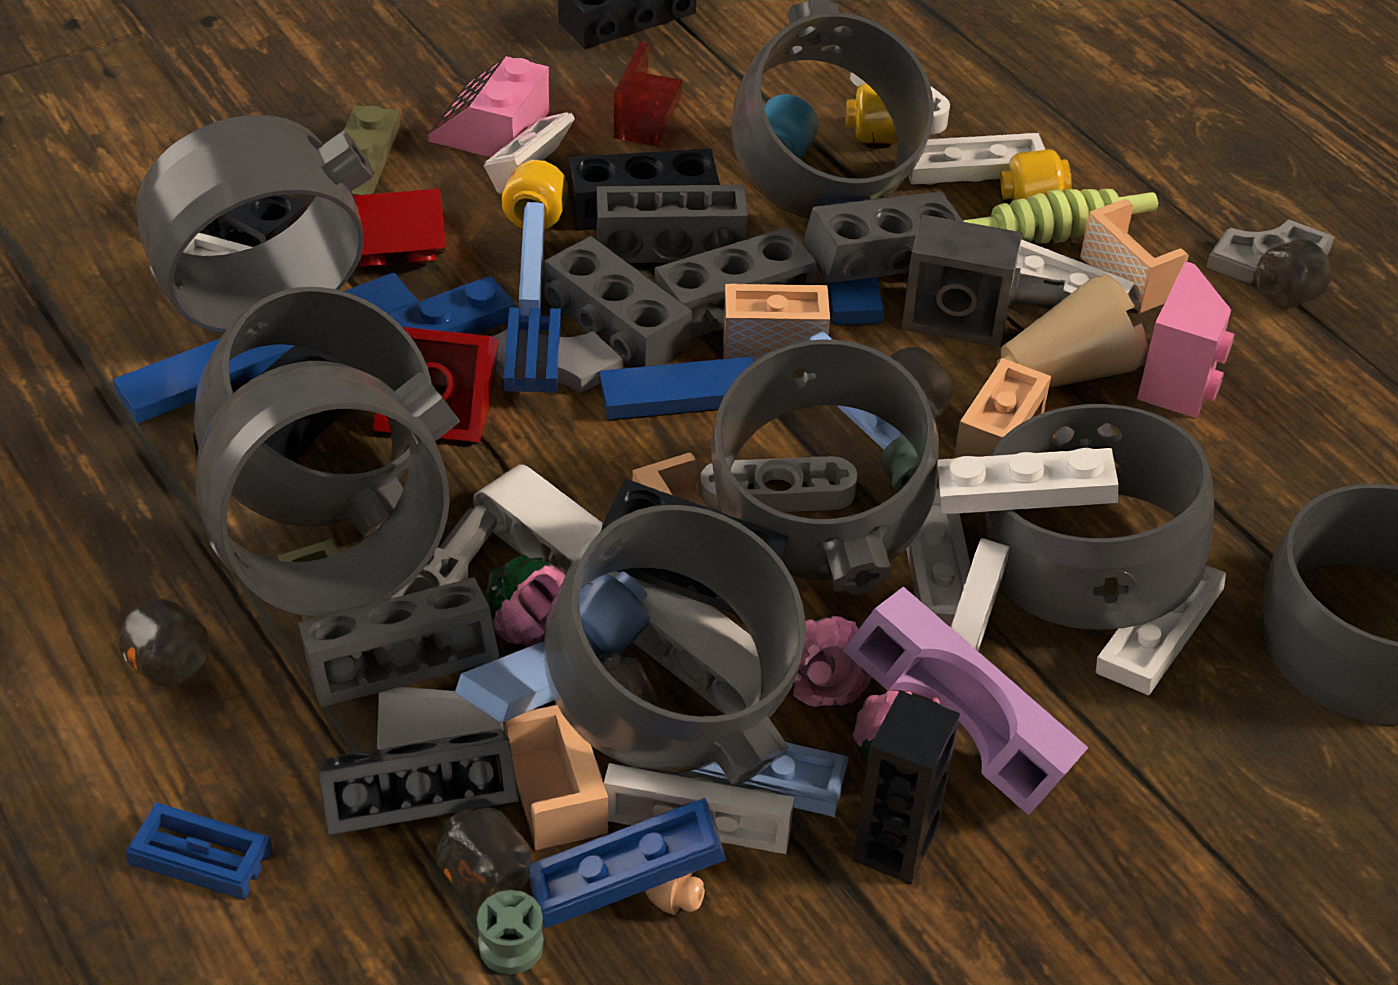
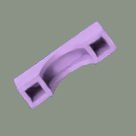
M905 587L899 589L877 606L842 650L886 690L909 691L930 700L932 697H936L939 699L941 706L960 713L959 722L969 732L979 750L982 761L981 774L1028 815L1032 813L1088 749L1083 742Z

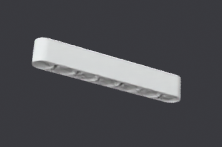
M519 464L476 492L473 498L475 507L479 504L488 507L489 513L496 516L497 525L493 532L521 555L525 554L529 558L542 557L554 567L563 568L566 572H568L579 552L601 532L603 524L526 465ZM614 571L608 574L616 578L619 572ZM635 579L648 594L642 603L648 611L650 621L648 626L633 641L634 644L723 714H731L759 702L762 683L761 666L755 643L750 634L713 606Z

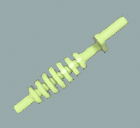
M1057 189L1047 191V197L1039 193L1029 196L1027 200L1024 198L1014 200L1010 205L1007 203L997 205L993 208L990 217L963 221L1022 232L1021 240L1029 243L1032 240L1035 243H1048L1051 238L1054 243L1067 241L1069 236L1071 239H1075L1085 235L1090 211L1127 199L1133 204L1132 214L1152 212L1157 210L1158 199L1154 192L1118 197L1113 189H1100L1099 191L1095 189H1083L1081 191L1065 189L1064 193Z

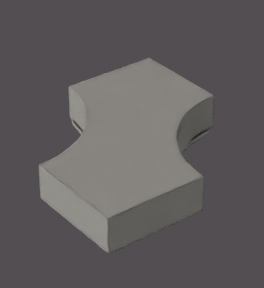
M1289 219L1280 227L1269 231L1248 232L1229 228L1210 253L1206 268L1252 285L1257 278L1262 276V264L1266 254L1276 246L1277 249L1269 260L1271 272H1273V259L1279 249L1274 272L1298 271L1315 275L1331 250L1334 236Z
M507 330L492 336L499 339L496 372L502 378L504 375ZM519 330L516 378L525 379L528 330ZM592 331L574 337H560L557 382L567 385L577 393H582L598 385L599 371L623 369V359L595 332ZM540 333L536 379H546L549 336Z

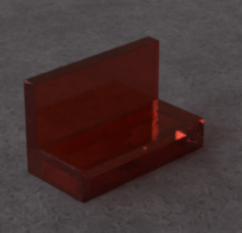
M640 42L614 91L613 138L657 147L682 96L683 80L648 74L649 43Z

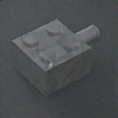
M922 214L911 254L901 329L1000 347L1009 307L1013 308L1014 303L1052 309L1062 300L1065 280H1055L1020 273L1021 268H1017L1016 265L1022 232Z

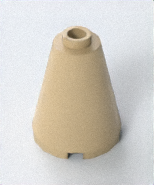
M1103 274L1088 280L1002 346L1001 357L1051 376L1049 388L1133 372L1146 364L1149 349L1142 323L1133 327L1126 312L1135 307L1130 297L1118 281L1109 274ZM1002 358L997 360V365L999 364Z

